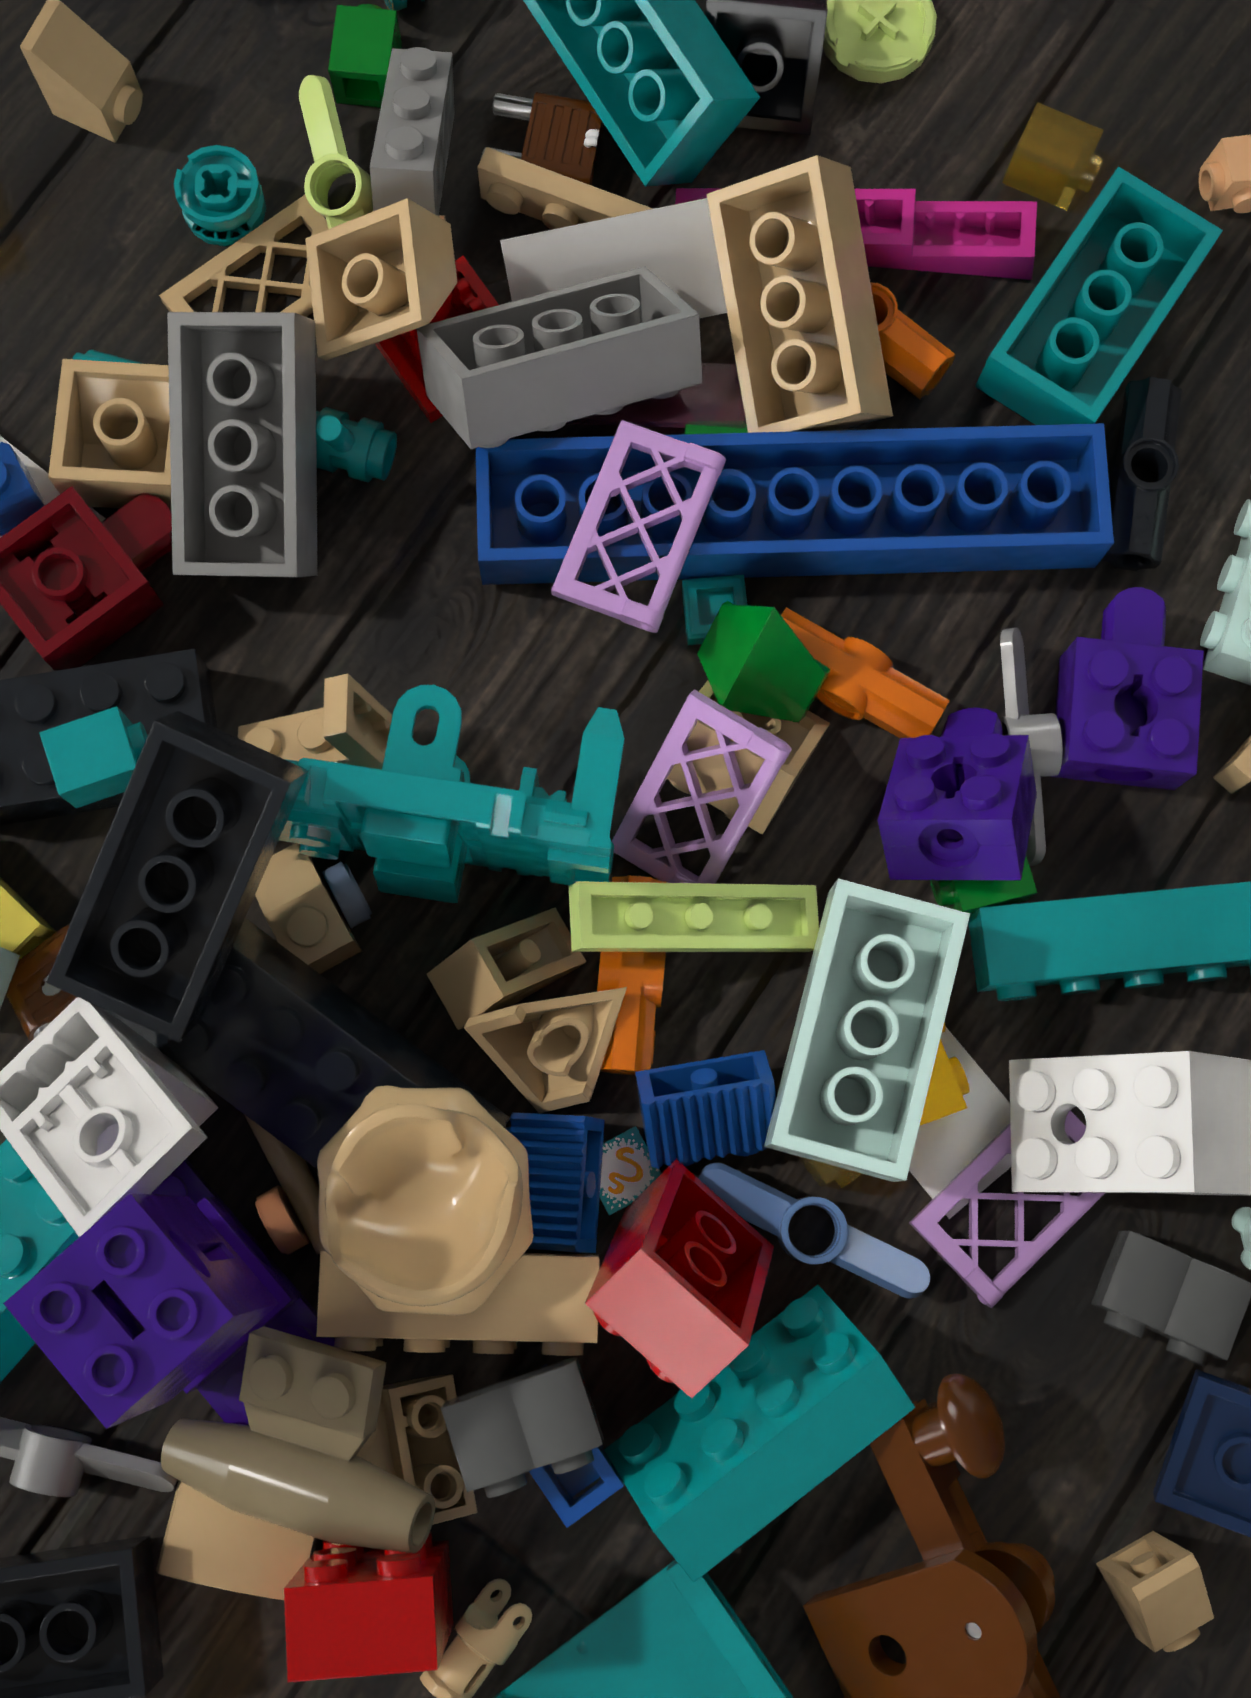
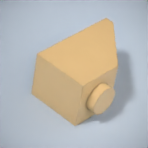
M47 0L20 45L28 65L53 115L116 143L124 127L136 120L142 106L143 93L132 65L126 57L60 0Z
M294 843L272 855L255 895L278 943L321 974L362 950L311 856L300 853V844Z
M552 908L471 939L428 972L427 976L456 1028L460 1030L465 1027L468 1018L510 1007L586 963V960L581 952H572L571 934L557 909Z
M1154 1531L1096 1563L1134 1635L1154 1652L1162 1648L1165 1652H1173L1188 1646L1199 1637L1200 1631L1198 1627L1214 1619L1202 1572L1193 1553Z

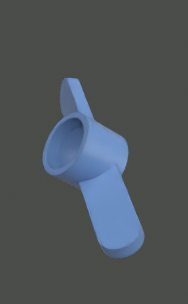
M721 1163L709 1164L700 1172L699 1180L745 1221L776 1235L785 1253L799 1262L823 1264L830 1261L904 1298L920 1296L930 1283L929 1270L921 1260L848 1225L839 1207L825 1198L804 1197L795 1199ZM809 1205L824 1209L832 1218L835 1227V1234L831 1245L825 1251L816 1255H806L797 1250L792 1244L788 1232L792 1216L799 1209Z

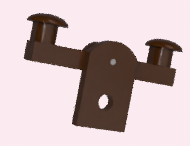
M949 1374L942 1379L939 1385L937 1401L927 1404L925 1398L912 1402L916 1408L870 1443L924 1561L816 1594L803 1605L804 1610L845 1698H1061L1037 1648V1633L1048 1622L1054 1610L1055 1579L1053 1571L1044 1556L1026 1544L1007 1542L987 1543L957 1479L961 1474L955 1461H958L971 1475L982 1479L992 1476L999 1469L1005 1452L1004 1429L999 1412L989 1394L978 1382L963 1374ZM880 1635L892 1637L902 1646L906 1655V1664L895 1662L886 1655L880 1643Z

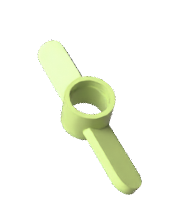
M308 75L300 85L299 101L314 163L306 174L304 190L309 204L313 209L326 217L328 229L373 212L371 177L365 170L348 158L329 81L322 76ZM354 173L356 188L353 197L345 206L330 210L328 192L332 183L344 174Z

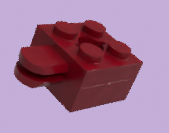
M71 486L0 538V604L54 671L81 667L164 605L149 582L142 575V572L172 550V514L168 505L158 497L144 493L136 496L100 522L73 486Z

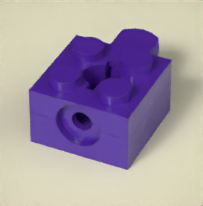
M1133 587L1119 592L1103 611L1101 639L1076 637L1060 656L1055 715L1058 718L1062 736V765L1059 774L1051 777L1176 790L1197 774L1204 650L1164 646L1166 606L1163 598L1154 591L1143 587Z
M974 707L951 713L944 724L941 737L923 735L913 738H900L878 817L890 880H1021L1037 798L1029 735H1002V724L997 713L985 708Z

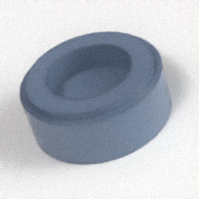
M339 862L321 872L350 928L371 919L370 915L372 912L346 863Z

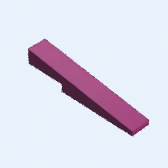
M676 188L675 204L707 198L708 193L722 188ZM854 189L867 266L1032 280L1035 259L1037 201H916V189Z

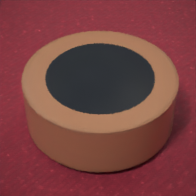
M279 1185L257 1196L255 1205L269 1236L281 1253L289 1255L310 1243L284 1190Z

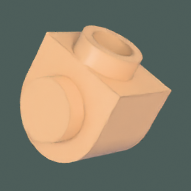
M1251 134L1222 138L1201 166L1199 190L1202 198L1208 201L1210 211L1234 208L1236 213L1251 212Z

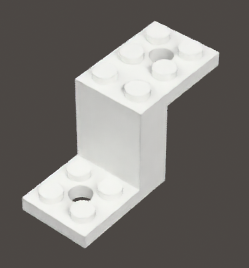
M79 997L72 1001L0 1071V1130L79 1237L130 1193L151 1194L207 1138L199 1126L218 1109V1106L189 1072L108 1011Z
M1193 1051L1009 1060L1012 1192L1164 1193L1251 1196V1060ZM1077 1106L1085 1116L1086 1129L1082 1138L1078 1142L1073 1143L1065 1132L1064 1124L1068 1112Z

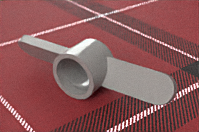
M1018 628L1003 629L1000 636L1006 716H1002L1000 721L1003 730L1002 735H1029L1037 798L1026 856L1029 866H1035L1043 860L1046 852L1041 777L1057 776L1062 765V736L1058 718L1054 713L1029 715L1023 638Z
M0 1417V1457L15 1460L9 1483L17 1488L48 1496L74 1497L78 1494L83 1472L160 1492L173 1491L177 1482L176 1478L163 1471L161 1462L91 1445L92 1439L75 1431L46 1425H30Z

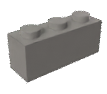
M422 47L410 49L392 48L370 162L373 211L409 198L439 217L455 115L452 52L431 51Z

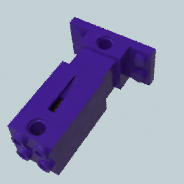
M187 1158L151 1194L130 1193L3 1303L106 1429L169 1402L182 1390L186 1394L198 1390L224 1422L249 1425L244 1403L239 1401L250 1332L265 1326L333 1347L335 1337H316V1310Z

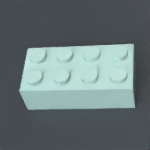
M837 879L828 892L764 1147L891 1182L907 1180L970 913Z

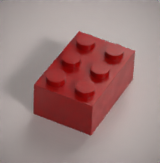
M676 1159L625 1209L585 1304L594 1312L597 1321L605 1330L615 1336H622L646 1358L650 1368L658 1377L668 1383H675L690 1398H693L749 1346L774 1246Z
M430 1531L424 1545L417 1553L351 1545L338 1546L323 1541V1549L314 1551L284 1587L288 1682L438 1670L453 1627L449 1540L432 1541V1532Z

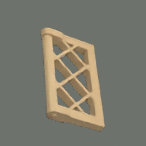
M303 195L159 296L170 312H194L188 303L213 286L217 287L212 312H223L227 288L258 291L255 312H265L268 293L301 296V298L281 312L297 313L307 317L313 313L308 261L303 284L271 281L275 254L307 258L306 245L281 243L278 241L303 223L312 235L328 230L326 219L312 208L306 195ZM266 253L261 279L229 276L258 254Z

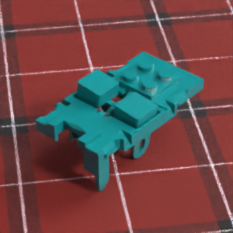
M419 685L407 690L398 699L392 715L382 770L302 758L299 761L287 760L309 771L279 841L300 844V853L322 859H338L339 850L351 852L354 849L366 850L368 856L376 857L373 874L378 889L381 892L458 903L464 864L488 867L489 870L502 872V867L516 869L518 875L549 876L551 883L571 885L578 881L610 882L614 858V844L610 839V830L625 739L617 710L598 707L583 732L572 803L567 802L566 791L557 790L549 796L544 788L539 787L536 768L523 767L519 790L470 783V772L465 762L456 756L462 728L461 708L457 699L448 690L436 685ZM432 709L439 715L436 737L431 744L422 746L413 740L416 717L422 710Z

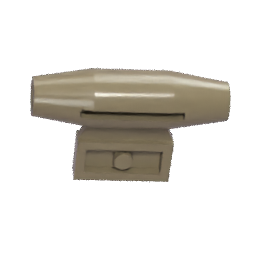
M265 1326L250 1332L239 1401L244 1403L249 1425L182 1418L172 1426L163 1444L161 1467L170 1476L233 1511L330 1543L417 1553L424 1545L434 1520L435 1500L432 1495L356 1456L371 1434L376 1431L387 1362Z

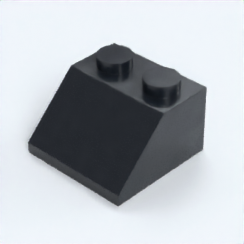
M707 0L705 16L760 96V99L737 127L811 135L828 12L827 0Z

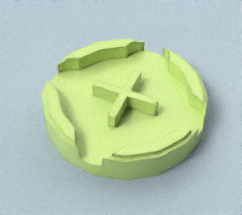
M827 0L828 12L823 49L825 55L839 71L858 81L882 84L903 79L922 65L935 37L937 14L932 0Z

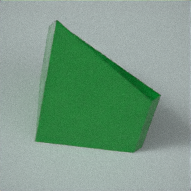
M728 600L721 605L697 653L718 704L730 711L798 723L805 717L830 672L828 667L813 658L775 607L734 605Z

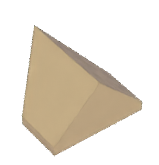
M627 987L517 1004L468 1018L464 1029L539 1114L590 1102Z

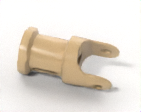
M494 1579L482 1589L475 1601L468 1606L456 1623L455 1630L457 1635L444 1652L438 1670L424 1671L421 1674L420 1680L422 1684L436 1698H472L495 1664H505L518 1645V1641L532 1621V1612L523 1603L514 1604L509 1607L498 1621V1615L511 1596V1587L506 1580ZM499 1590L496 1597L490 1598L493 1591ZM521 1616V1621L517 1625H513L514 1620Z

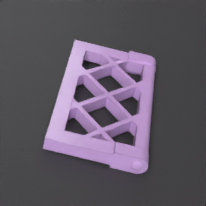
M621 420L551 589L552 595L619 619L621 622L645 631L657 633L718 477L721 475L726 458L716 451L693 443H686ZM631 448L652 456L655 467L622 480L620 475ZM687 467L701 472L692 497L682 502L669 473L679 468ZM661 476L674 505L641 519L627 490ZM620 494L633 523L599 537L597 531L611 497ZM680 515L682 522L670 552L667 556L659 559L646 529ZM639 533L652 562L617 576L604 547ZM597 550L610 580L594 587L577 580L587 555ZM657 572L659 579L648 606L627 598L622 586ZM615 590L617 595L610 593V591Z
M694 689L689 693L612 840L614 853L660 881H666L667 883L715 884L792 748L782 739L762 727L758 728ZM698 720L715 729L719 741L718 745L689 751L686 742ZM747 748L765 759L752 783L744 784L734 751ZM723 754L733 787L702 793L692 760ZM681 763L691 796L662 802L659 792L674 764ZM736 797L739 807L725 832L721 835H716L706 803ZM695 806L704 838L675 844L665 812ZM648 815L654 816L663 847L651 848L636 839ZM708 848L711 857L700 876L695 875L682 866L679 853Z
M1070 1110L1065 1118V1132L1068 1138L1073 1143H1076L1084 1135L1086 1126ZM1010 1123L909 1222L977 1295L979 1301L990 1308H993L1003 1298V1295L1105 1194L1078 1193L1076 1196H1072L1070 1193H1060V1195L1024 1194V1192H1014V1194L978 1193V1182L1006 1154H1011ZM961 1199H969V1239H952L940 1227L938 1222ZM978 1199L1014 1200L1015 1241L978 1240ZM1024 1201L1060 1202V1212L1031 1241H1024ZM959 1245L969 1246V1256ZM978 1246L1015 1247V1257L991 1280L978 1266Z

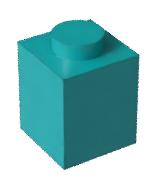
M117 706L39 732L58 795L75 808L125 792L148 737L142 722L133 724Z

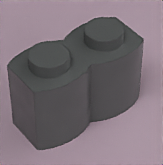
M1119 1231L1091 1304L1107 1311L1104 1324L1139 1339H1142L1145 1329H1149L1169 1339L1165 1349L1167 1352L1204 1367L1208 1356L1225 1361L1228 1360L1251 1298V1283L1138 1233Z
M577 1356L446 1401L441 1407L467 1492L484 1487L487 1498L500 1496L523 1487L527 1484L525 1472L551 1464L554 1474H562L583 1467L594 1461L592 1449L603 1445L604 1436Z

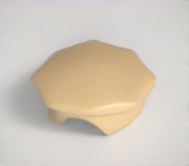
M389 1085L375 1087L365 1097L358 1110L319 1152L317 1168L319 1177V1234L321 1244L332 1257L335 1265L351 1278L375 1307L380 1310L457 1316L473 1313L484 1304L497 1285L532 1243L534 1234L530 1206L527 1150L514 1135L487 1112L468 1090L462 1088H400Z

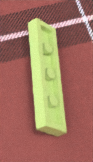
M578 881L569 885L572 952L814 951L819 932L816 885Z

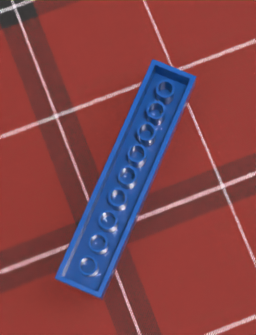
M1104 423L666 435L686 443H693L716 451L726 458L721 475L718 477L678 579L744 575V578L1095 568L1114 544ZM615 436L509 439L505 444L498 447L476 448L478 564L482 585L555 582ZM631 448L620 475L622 480L655 467L652 456ZM687 467L670 472L669 474L682 502L690 499L701 472ZM661 476L627 490L641 519L674 505ZM620 494L611 497L597 531L599 537L633 523ZM680 515L646 529L659 559L667 556L670 552L682 522ZM639 533L604 547L617 576L652 562ZM597 550L589 553L577 581H609L610 578ZM655 572L636 581L658 580L659 576Z

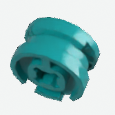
M221 145L202 147L187 156L189 161L182 170L177 169L173 183L176 200L182 209L187 225L198 238L208 244L228 246L234 244L263 223L266 212L264 193L255 167L243 153L235 148ZM246 223L249 230L245 231L240 226ZM197 226L202 227L199 231L196 230ZM214 231V238L206 236ZM227 231L226 239H219V232ZM234 232L241 234L237 237H232Z

